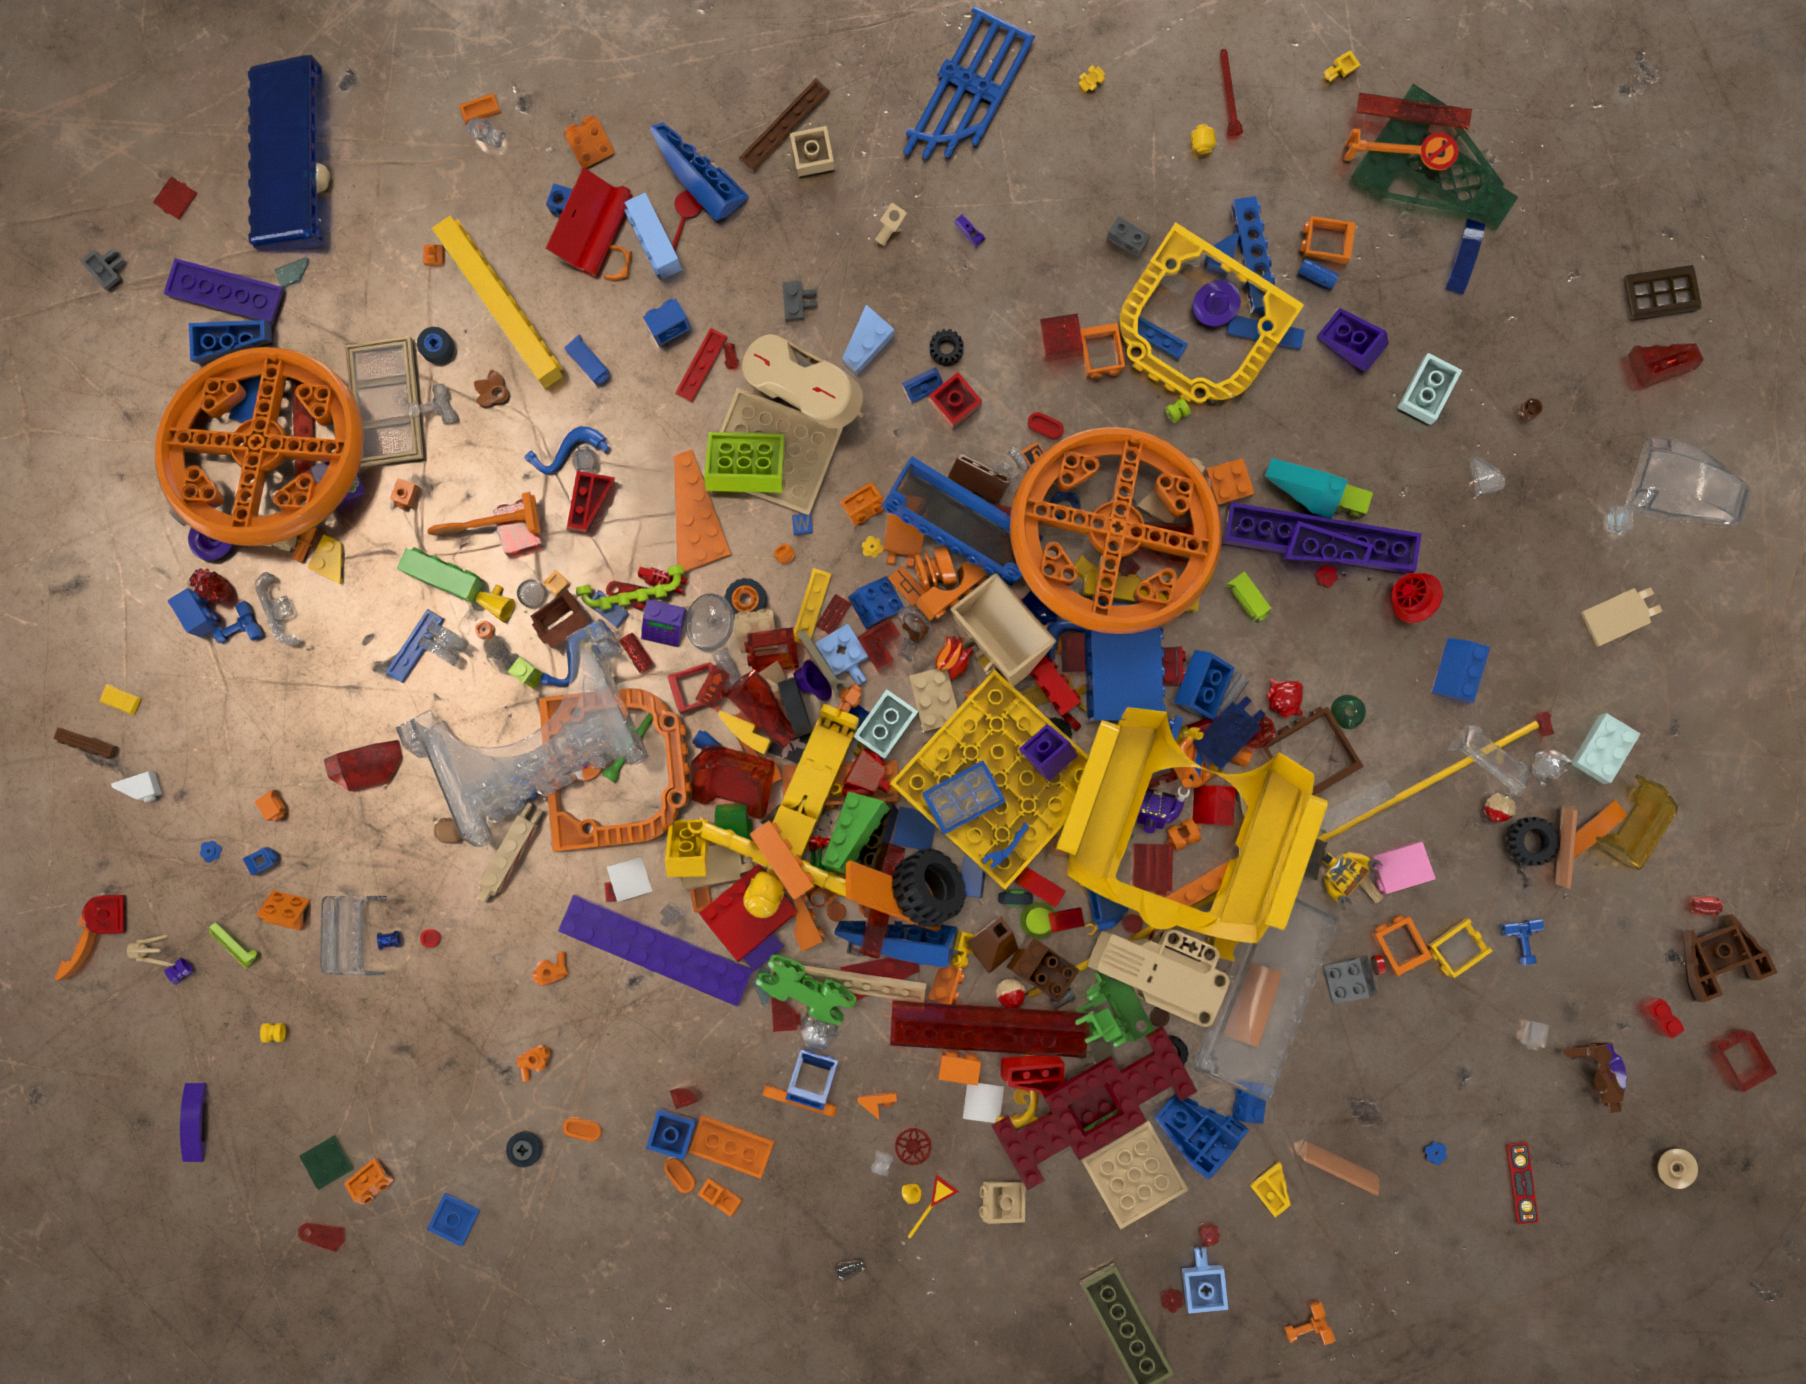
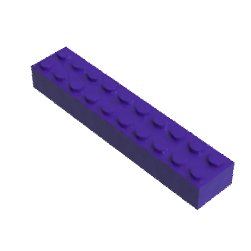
M1231 502L1227 507L1222 539L1223 544L1285 554L1295 522L1300 521L1373 544L1367 564H1344L1404 574L1414 573L1417 569L1422 533Z
M573 895L558 929V932L734 1006H739L753 973V970L748 966L579 895Z

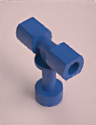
M242 601L235 605L240 616L236 618L237 623L225 629L218 627L212 630L213 636L219 644L226 641L228 635L240 629L243 632L246 631L252 641L263 637L259 625L254 623L251 617L253 612L247 601Z
M1542 918L1525 920V923L1520 924L1518 922L1501 924L1503 936L1516 935V938L1521 939L1523 956L1520 957L1521 965L1537 963L1536 955H1531L1528 937L1532 936V932L1544 930Z

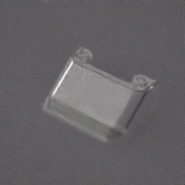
M1477 725L1465 726L1448 750L1450 752L1456 750L1463 751L1507 786L1510 790L1505 795L1506 797L1523 796L1530 776L1529 767L1521 761H1516L1483 734V730Z

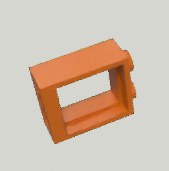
M1311 216L1308 222L1304 223L1303 233L1306 235L1300 247V251L1303 252L1302 258L1347 265L1351 260L1356 223ZM1313 228L1344 232L1341 255L1310 250Z
M1118 323L1080 329L1079 339L1086 377L1098 379L1105 374H1110V376L1120 375L1125 369ZM1112 336L1117 365L1091 369L1086 340Z
M1403 915L1393 918V923L1387 926L1384 923L1376 927V932L1372 933L1394 976H1399L1432 959L1411 917H1403ZM1406 924L1421 952L1397 964L1382 936Z

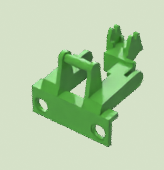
M1099 971L1094 973L1098 982L1094 983L1086 991L1088 994L1087 998L1091 1001L1075 1009L1076 1014L1078 1013L1081 1017L1075 1021L1076 1025L1084 1023L1090 1034L1085 1039L1086 1043L1103 1036L1106 1043L1113 1040V1047H1117L1126 1042L1128 1038L1132 1044L1137 1039L1155 1030L1131 985L1117 979H1111L1108 975ZM1109 1000L1118 1018L1115 1020L1109 1007L1096 1014L1094 1011L1087 1014L1085 1009L1093 1005L1096 1007ZM1143 1020L1147 1023L1145 1031L1137 1030L1136 1023Z

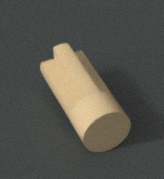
M1366 875L1359 884L1373 901L1378 903L1384 896Z

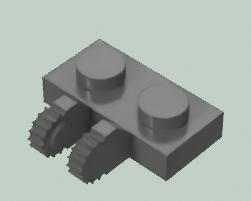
M94 249L80 262L105 290H108L121 279L115 270H119L126 261L123 257H119L109 265L107 262L112 261L118 255L116 249H111L103 256Z
M801 281L782 282L785 321L804 319L803 309L818 307L817 301L803 302L802 298L816 296L817 290L808 289L802 291Z

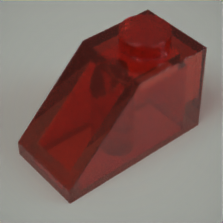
M771 996L773 1032L797 1030L798 1025H801L800 1013L797 1014V1009L787 1000L781 1001Z

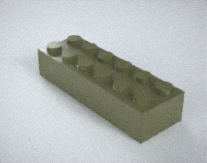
M1114 1262L1079 1281L1134 1384H1158L1174 1375Z

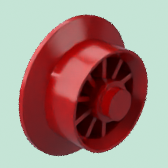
M1409 573L1402 576L1393 586L1391 594L1393 610L1396 616L1407 623H1419L1430 618L1442 602L1443 588L1440 581L1428 573Z

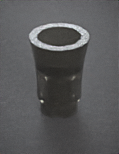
M1316 838L1304 876L1317 880L1328 842Z

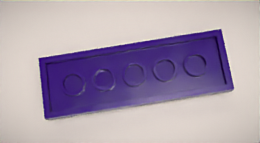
M174 258L164 294L273 324L284 288Z

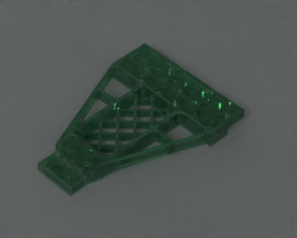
M1413 84L1375 142L1421 146L1423 142L1419 143L1420 140L1424 141L1428 136L1432 135L1428 129L1438 113L1442 112L1457 132L1454 140L1456 141L1460 136L1479 163L1458 151L1456 162L1447 168L1449 177L1440 178L1439 170L1430 169L1429 167L1424 168V163L1419 154H1417V157L1409 158L1411 154L1368 151L1351 177L1366 186L1365 190L1379 199L1386 198L1465 214L1470 218L1482 220L1497 230L1518 196L1503 187V181L1447 105ZM1419 161L1420 169H1411L1410 162ZM1460 166L1462 174L1453 176L1452 167ZM1465 167L1472 172L1466 173ZM1434 171L1436 179H1427L1426 172ZM1399 173L1421 186L1415 197L1388 191ZM1476 176L1478 184L1469 186L1467 177ZM1463 178L1465 187L1456 188L1455 179ZM1450 181L1452 189H1443L1441 182ZM1478 188V190L1472 198L1470 190ZM1426 189L1446 203L1421 199L1419 196ZM1466 191L1468 199L1460 200L1457 192Z

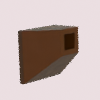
M1002 917L993 919L965 942L988 973L995 970L1018 950L1014 933Z

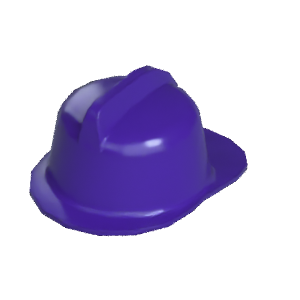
M806 660L802 668L793 673L799 689L803 692H812L822 701H828L832 695L830 683L813 661Z

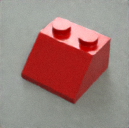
M1202 785L1194 788L1192 820L1194 823L1233 826L1236 788L1217 785Z

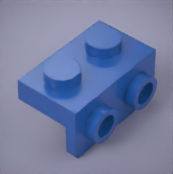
M1243 1080L1237 1081L1233 1117L1236 1120L1263 1124L1268 1084Z

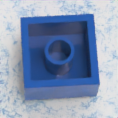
M676 298L665 301L661 307L653 308L643 316L658 346L691 329L688 318Z
M186 588L167 600L185 631L189 634L202 637L220 625L217 621L219 619L218 615L213 609L210 610L207 605L209 601L203 593L201 594L196 590L193 591Z
M658 1109L646 1149L684 1160L687 1156L698 1119L667 1109Z

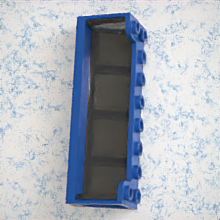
M911 456L881 504V507L889 514H894L901 518L904 523L916 527L920 533L927 534L934 538L937 543L947 546L953 553L965 557L971 564L980 566L986 573L992 575L997 573L1006 584L1012 586L1022 574L1017 566L1011 544V516ZM1039 534V540L1041 542L1043 536Z

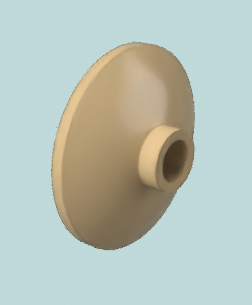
M1670 1149L1659 1159L1658 1173L1666 1185L1675 1189H1683L1695 1181L1698 1174V1165L1693 1155L1688 1151ZM1674 1164H1677L1678 1169L1676 1171H1673L1672 1169Z

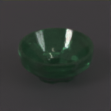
M1350 694L1336 698L1330 708L1331 713L1342 729L1356 728L1363 722L1366 715V708L1362 700ZM1348 705H1352L1356 710L1355 715L1352 717L1347 716L1345 713V708Z

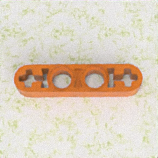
M769 1085L764 1086L762 1093L763 1096L832 1117H835L838 1108L835 1105L825 1103L824 1110H819L786 1100V1090Z

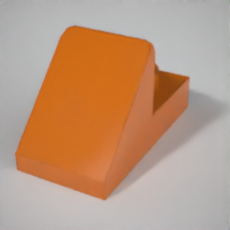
M897 1092L858 1096L857 1101L876 1118L880 1119L878 1104L882 1103L883 1107L894 1105V1102H897Z

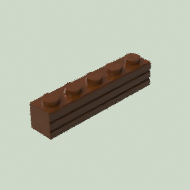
M57 727L54 739L58 743H68L69 747L76 748L77 746L80 747L79 750L85 752L89 750L91 754L97 756L101 754L106 759H109V757L114 758L118 748L117 746Z

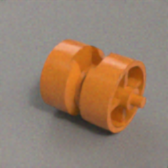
M1190 817L1180 822V826L1175 824L1167 828L1166 833L1169 838L1165 842L1167 845H1173L1174 849L1178 852L1186 848L1188 843L1192 845L1202 840L1199 829L1202 827L1201 825L1197 826Z

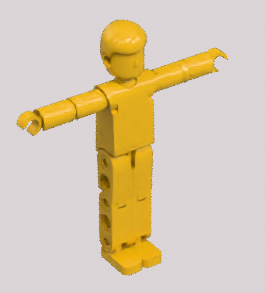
M823 704L821 707L820 718L817 720L773 821L782 830L780 833L782 839L785 840L787 838L793 849H791L793 855H798L801 860L859 724L858 717L827 704ZM701 817L702 827L699 830H693L688 821V829L693 835L701 834V838L723 847H729L730 850L751 857L753 862L768 867L767 872L761 871L756 874L754 879H751V883L744 894L743 903L745 908L755 917L767 918L775 914L785 893L783 891L784 885L756 843L736 835L732 830H724L710 823H705ZM802 860L804 865L801 867L805 873L809 871L815 879L813 884L825 887L832 892L846 897V879L839 877L835 872L824 871L812 866L808 861Z

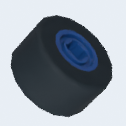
M432 326L426 328L417 338L418 351L431 363L445 362L454 351L452 338L440 327Z

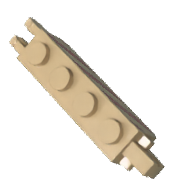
M528 803L521 815H517L479 882V888L482 891L477 899L486 903L491 895L495 896L496 893L503 889L538 827L537 822L543 810L538 809L530 821L526 817L532 809V804Z

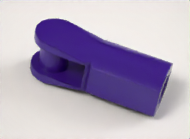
M961 214L954 221L955 225L975 247L978 246L981 240L984 241L986 239L964 214ZM973 232H975V233L977 234V235L974 236V237H972V236L970 235V234L973 233Z

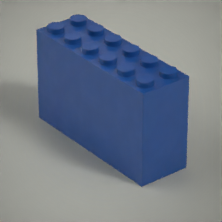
M1112 604V605H1132V604ZM1159 626L1131 634L1101 633L1084 628L1087 723H1100L1101 720L1119 723L1127 707L1166 712V705H1163L1166 689L1165 685H1162V678L1165 676V668L1162 666L1164 647H1161V639L1164 636L1163 628Z

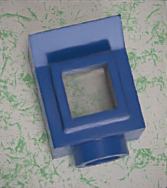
M264 847L242 858L250 875H259L278 865L276 861L278 859L277 854L270 847Z

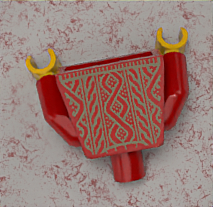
M857 743L860 750L856 751L853 749L856 759L842 784L844 787L842 788L838 783L833 785L839 789L837 792H831L837 798L842 795L847 796L848 792L868 797L873 795L877 788L887 793L891 787L889 785L890 782L883 778L887 769L884 767V762L880 755L871 749L864 748L862 743Z

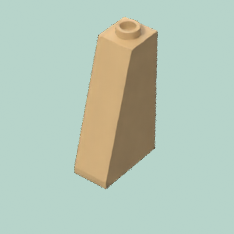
M1190 458L1202 473L1205 468L1202 465L1203 463L1196 458ZM1166 482L1160 483L1163 487H1168ZM1179 486L1181 491H1187L1184 486ZM1154 490L1136 508L1139 512L1167 528L1171 526L1175 519ZM1175 504L1178 509H1181V504Z

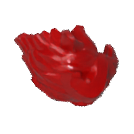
M1273 678L1269 679L1271 686L1266 694L1269 708L1272 711H1277L1283 718L1296 714L1302 716L1303 712L1300 708L1303 701L1302 683L1287 680L1278 683Z

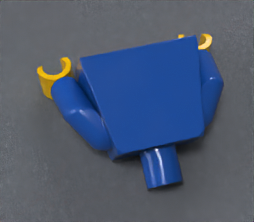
M1088 889L1093 922H1097V924L1087 923L1085 927L1089 925L1094 927V930L1087 932V934L1093 935L1098 929L1102 931L1115 927L1123 919V914L1128 913V907Z

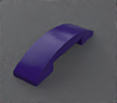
M185 1083L180 1112V1147L183 1162L204 1161L202 1105L205 1102L206 1083Z

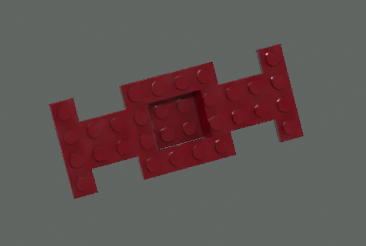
M1163 1026L1145 1035L1153 1052L1121 1071L1112 1056H1109L1043 1095L1051 1111L1018 1131L1009 1116L991 1125L1027 1190L1045 1181L1036 1165L1061 1150L1071 1146L1078 1160H1081L1146 1122L1139 1105L1172 1086L1180 1101L1197 1092ZM1117 1109L1119 1113L1090 1130L1084 1131L1085 1127Z

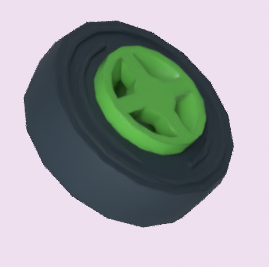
M1006 890V892H999L998 901L999 903L1006 904V906L1024 907L1033 903V894L1027 893L1025 890Z

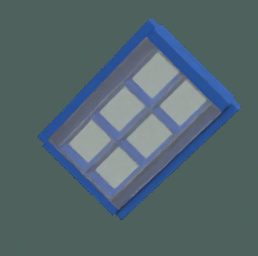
M984 760L921 793L943 835L1005 802Z

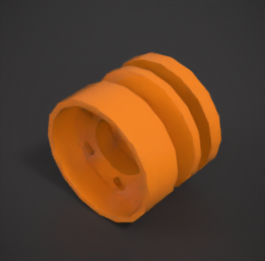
M945 545L933 549L934 558L930 559L926 551L923 552L925 561L921 560L919 554L914 555L917 577L925 592L930 590L929 583H932L933 587L938 588V580H941L945 587L957 584L953 564Z

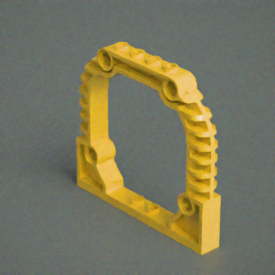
M1175 222L1126 298L1120 313V331L1128 347L1127 357L1134 363L1132 366L1140 372L1145 370L1149 373V378L1155 382L1162 381L1165 383L1164 387L1171 392H1179L1181 394L1180 398H1183L1186 402L1192 401L1202 404L1207 399L1225 400L1244 392L1253 383L1304 304ZM1202 252L1220 263V267L1226 272L1230 273L1232 271L1237 274L1236 278L1244 283L1248 281L1266 293L1262 299L1265 316L1259 320L1257 325V331L1260 334L1258 341L1240 368L1229 379L1217 384L1206 378L1190 380L1153 356L1149 342L1138 334L1140 314L1165 275L1173 276L1177 274L1181 263L1199 259ZM1172 260L1176 263V267L1168 269L1166 263ZM1269 322L1272 325V330H1263L1262 324ZM1139 348L1142 354L1139 357H1133L1131 350ZM1195 390H1204L1205 396L1200 399L1197 398L1194 394Z

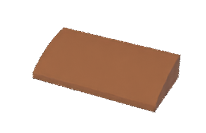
M1561 805L1559 828L1561 841L1558 842L1560 849L1557 851L1555 883L1561 887L1571 889L1578 807Z
M1243 960L1219 1034L1259 1048L1282 973Z
M1304 1140L1298 1153L1304 1161L1378 1196L1380 1182L1376 1173Z

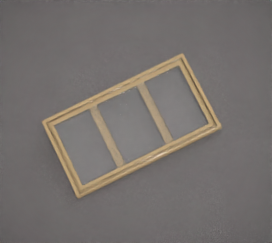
M405 336L345 345L349 389L360 410L364 430V447L360 468L424 459L412 337Z

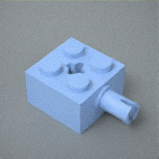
M848 623L815 643L836 678L845 672H849L857 686L861 685L858 677L863 683L867 681L858 666L868 659V655ZM839 647L847 648L844 655L842 653L837 654Z
M1199 1247L1194 1248L1196 1266L1181 1268L1186 1310L1188 1313L1228 1310L1224 1268L1221 1265H1208L1206 1247H1200L1201 1254ZM1204 1285H1207L1208 1288L1203 1293L1201 1289Z

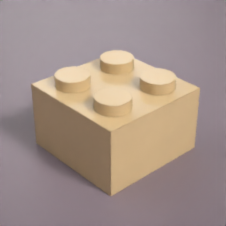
M827 126L790 133L798 177L835 170Z

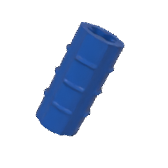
M1305 258L1298 271L1299 274L1331 290L1340 275L1332 271V269L1330 270L1308 258Z

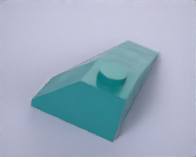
M1271 458L1265 474L1267 479L1280 489L1285 490L1294 497L1293 499L1307 507V510L1311 513L1331 519L1339 505L1348 481L1330 473Z

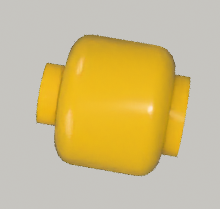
M1207 124L1196 126L1197 129L1191 132L1193 150L1197 151L1198 154L1212 152V149L1216 146L1215 130L1208 127Z

